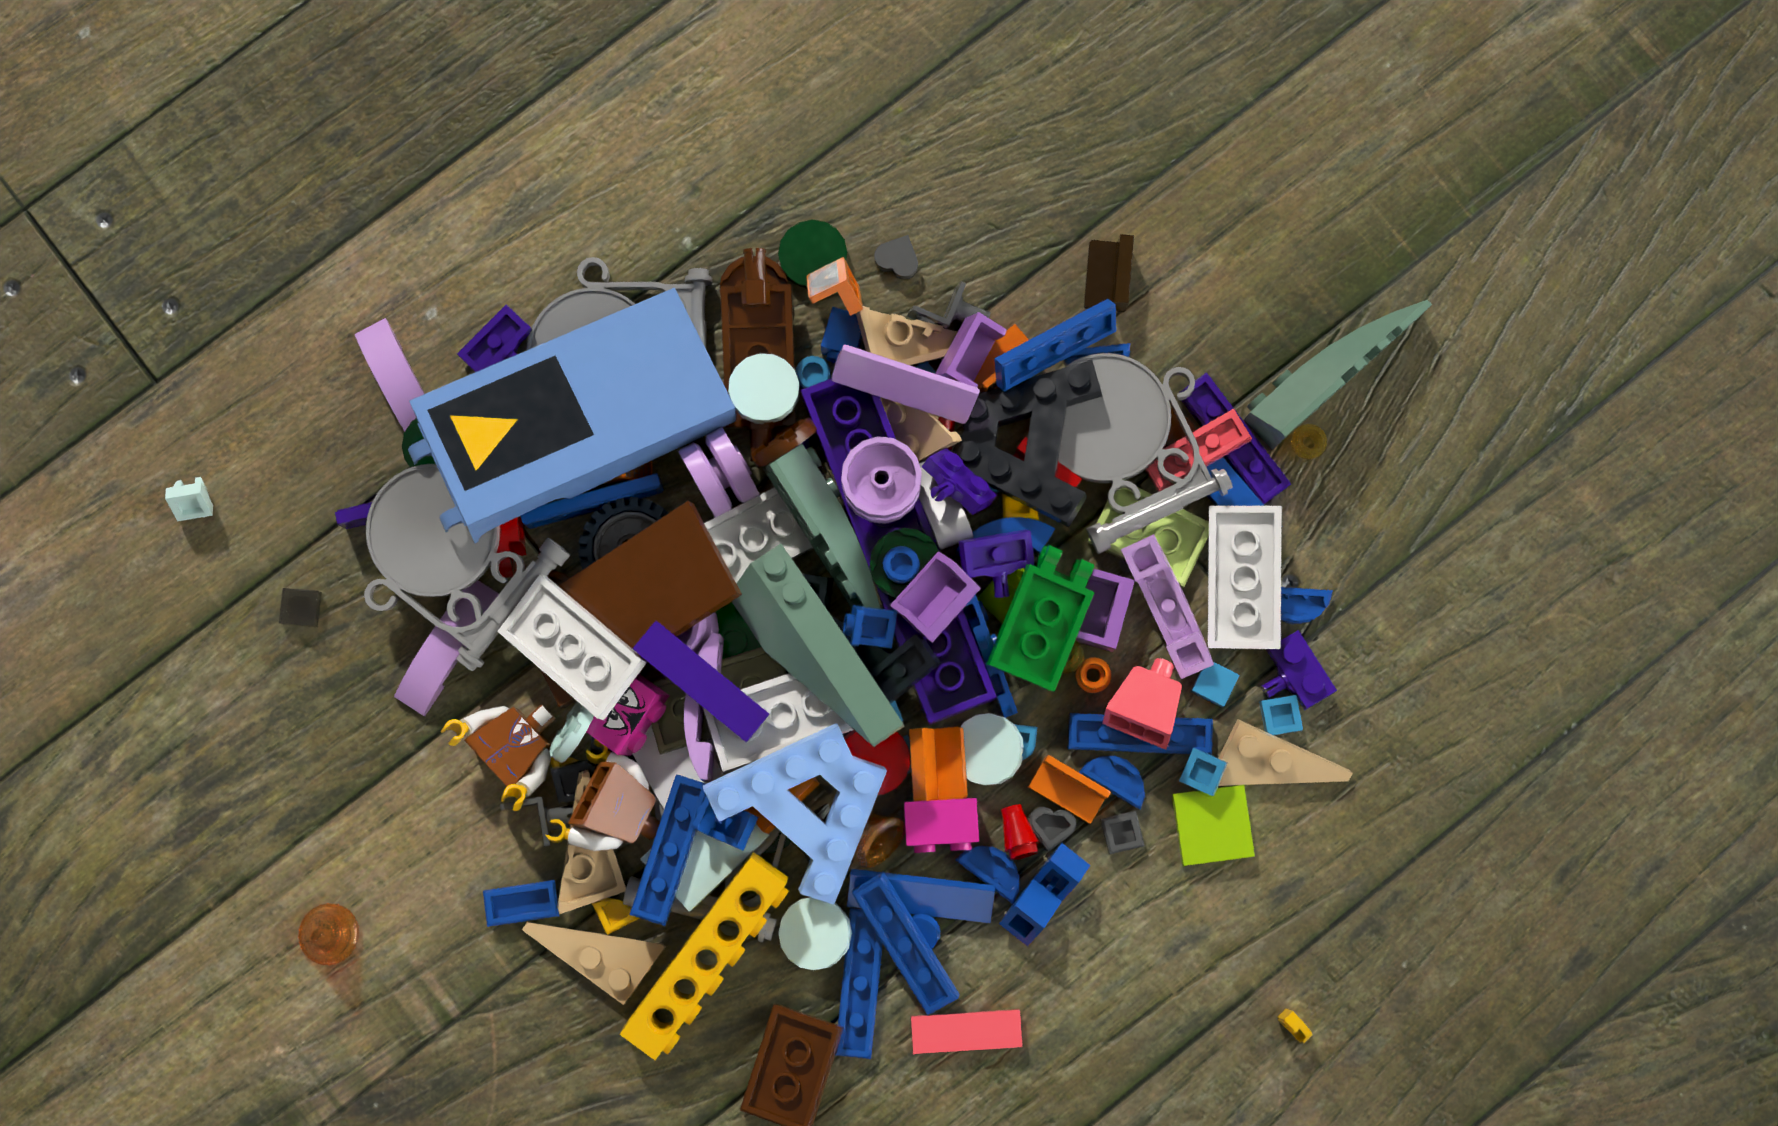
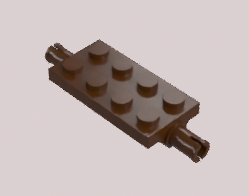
M752 248L743 249L745 280L741 282L742 285L721 286L724 386L727 392L729 390L731 374L735 367L747 357L756 354H774L786 360L794 369L791 284H770V281L766 280V249L756 248V263L753 260ZM796 405L793 411L783 420L774 423L772 421L769 423L764 422V424H755L742 418L736 411V421L725 427H746V430H750L752 453L763 443L766 444L772 441L771 429H775V426H790L796 423Z

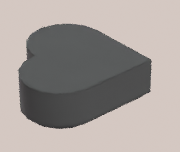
M908 235L883 243L875 250L874 260L880 270L885 272L892 271L896 277L903 280L910 279L916 274L918 261Z
M1039 807L1033 810L1029 816V823L1035 835L1048 852L1069 837L1076 828L1074 815L1066 810L1053 812L1049 808Z

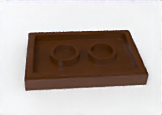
M774 1004L740 1111L781 1126H813L844 1027L779 1004Z

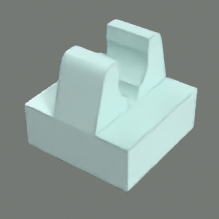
M201 477L195 478L194 484L184 485L182 480L175 482L173 487L166 488L165 500L177 521L213 515V504Z

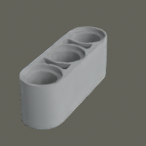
M926 460L919 462L922 471L919 499L939 550L956 545L959 541L973 538L970 524L959 502L951 497H946L938 502L935 501L936 497H931L932 488L938 486V484L922 468Z

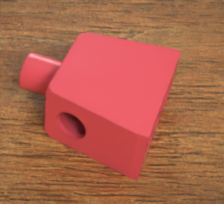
M1157 658L1154 660L1150 670L1140 666L1133 667L1108 703L1102 724L1166 750L1173 731L1182 689L1180 682L1170 679L1174 671V665L1168 660Z

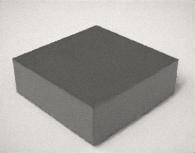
M1136 811L1100 819L1108 854L1145 846Z

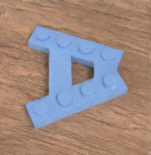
M835 723L703 785V789L719 822L752 806L811 858L798 889L800 894L834 905L887 770L884 766L852 756L838 724ZM818 775L827 780L837 789L825 822L788 789Z

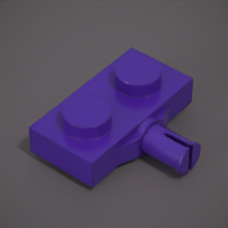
M505 305L457 355L471 369L478 372L517 355L516 351L519 345L529 336L532 328L510 307Z
M947 448L929 456L922 465V468L938 484V486L933 487L931 490V497H936L935 501L939 502L946 497H951L974 515L990 506L997 497L984 479L976 476L963 464L962 459L957 454L950 452Z
M1026 529L959 541L962 570L970 578L983 575L993 577L995 598L1010 596L1008 574L1013 573L1017 569L1025 568L1027 564L1035 566L1031 531Z
M1299 630L1281 640V649L1266 650L1275 663L1278 674L1276 678L1261 685L1263 692L1276 686L1265 693L1268 699L1286 688L1292 694L1297 695L1299 703L1304 710H1307L1337 691Z

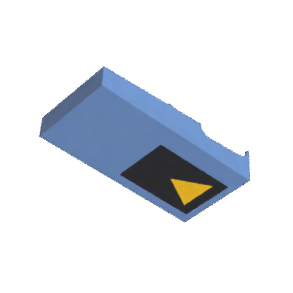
M672 288L410 400L409 402L419 422L418 426L424 439L412 444L408 452L414 465L421 458L432 455L456 507L445 511L439 517L445 532H448L454 525L464 523L474 543H477L479 538L487 531L559 498L571 499L695 441L720 427H725L735 422L736 408L676 289Z

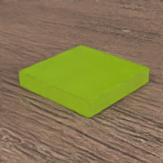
M1244 785L1217 788L1214 796L1202 791L1172 794L1182 866L1255 857Z

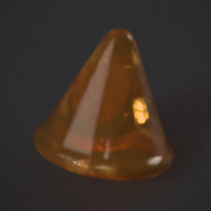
M870 813L856 848L858 863L862 867L871 868L886 861L903 840L905 834L904 822L897 817H886Z
M327 903L319 905L309 911L303 918L299 927V944L304 954L313 962L320 965L338 964L348 958L356 948L359 939L357 920L350 910L339 904Z

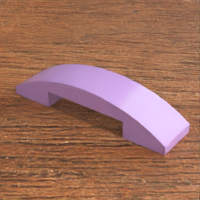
M384 318L356 333L355 337L376 381L405 432L412 420L416 418L409 401L425 393L408 363L389 322Z
M1153 534L1122 548L1123 556L1135 581L1138 582L1180 678L1183 679L1214 665L1194 614L1155 535Z
M478 580L470 587L462 590L464 593H471L479 599L483 614L499 595ZM467 598L460 599L457 602L455 611L460 618L458 622L452 621L447 611L440 619L443 623L453 627L470 625L476 621L473 604ZM435 626L412 661L394 697L421 715L426 716L445 686L442 684L458 662L456 659L460 654L458 650L461 646H466L447 631Z
M712 633L698 655L721 673L724 638L718 633ZM686 694L684 702V731L689 756L699 778L704 782H711L715 746L711 743L701 742L703 707Z

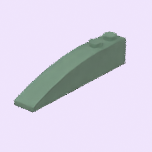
M1425 300L1385 315L1329 345L1299 367L1293 374L1287 369L1272 383L1276 389L1271 394L1266 396L1262 392L1247 406L1251 412L1244 420L1273 450L1414 323L1432 304Z
M800 444L765 466L763 470L826 570L834 578L833 581L851 609L853 605L880 609L872 576L858 538L837 499L841 495L840 491L830 477L824 479L818 469L822 464L815 451L811 447L805 449L804 445Z
M780 543L751 562L736 583L742 595L731 602L766 654L783 666L790 675L806 686L821 702L829 706L873 747L903 728V722L783 545Z

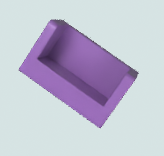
M980 312L965 318L935 374L977 387L978 384L973 381L995 340L1004 337L1007 330Z
M938 551L890 606L918 633L933 643L981 588L953 560Z
M1093 569L1086 588L1095 593L1075 642L1110 652L1116 649L1135 580Z

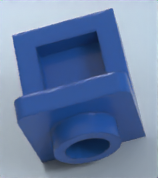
M853 605L851 614L846 613L843 634L848 636L847 640L852 646L862 644L892 648L897 612Z
M706 796L696 811L692 828L744 851L759 817L743 810L719 822Z

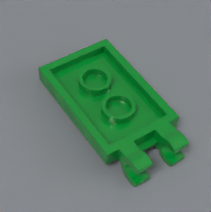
M1044 545L1038 558L1037 567L1031 564H1027L986 664L1048 691L1055 692L1095 593L1085 588L1093 572L1094 564L1083 559H1076L1069 577L1055 571L1062 550L1048 545V547Z

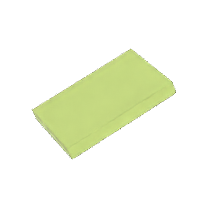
M1126 488L1119 489L1114 494V500L1120 506L1125 507L1140 501L1135 500L1133 492ZM1138 488L1140 492V500L1153 495L1143 489ZM1107 501L1097 523L1101 525L1112 523V519L1122 514L1114 511L1109 505V501ZM1181 509L1117 539L1116 542L1110 544L1111 548L1106 550V552L1125 560L1121 551L1122 548L1154 534L1181 588H1184L1209 537V521Z

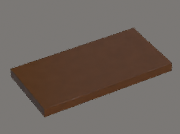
M689 501L559 585L563 591L631 648L637 644L655 621H658L677 637L742 595L695 505ZM541 670L559 707L567 708L577 701Z

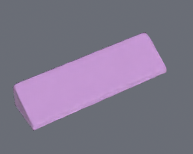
M846 344L843 345L837 357L832 374V381L961 424L967 422L980 392V389Z

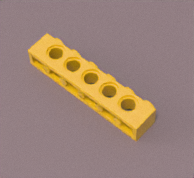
M753 851L631 1015L619 1035L654 1060L657 1059L662 1051L668 1055L681 1037L676 1033L683 1022L690 1025L702 1009L698 1002L705 993L710 996L713 995L724 979L719 975L727 963L733 967L744 953L745 948L741 944L749 934L755 938L767 921L763 917L764 913L770 905L777 908L789 892L784 887L787 884L788 876ZM746 891H754L760 896L761 903L755 907H749L743 903L741 894ZM725 920H731L737 924L739 932L734 936H727L720 930V923ZM702 950H710L716 955L717 962L712 965H705L699 960L698 953ZM681 979L690 980L695 986V991L691 994H684L678 990L676 982ZM662 1008L667 1009L672 1013L674 1020L669 1023L660 1022L655 1016V1011Z

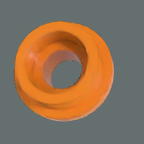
M1096 657L1083 660L1076 669L1075 677L1077 684L1088 693L1103 691L1111 681L1109 665L1104 660ZM1095 669L1099 672L1100 677L1097 682L1088 680V670Z

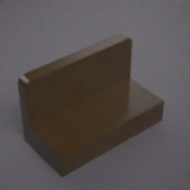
M1120 234L1117 242L1091 240L1089 242L1084 307L1086 309L1109 299L1116 304L1117 312L1126 311L1129 304L1134 235Z

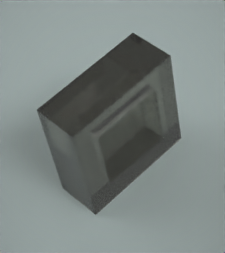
M283 588L279 624L318 627L322 592Z

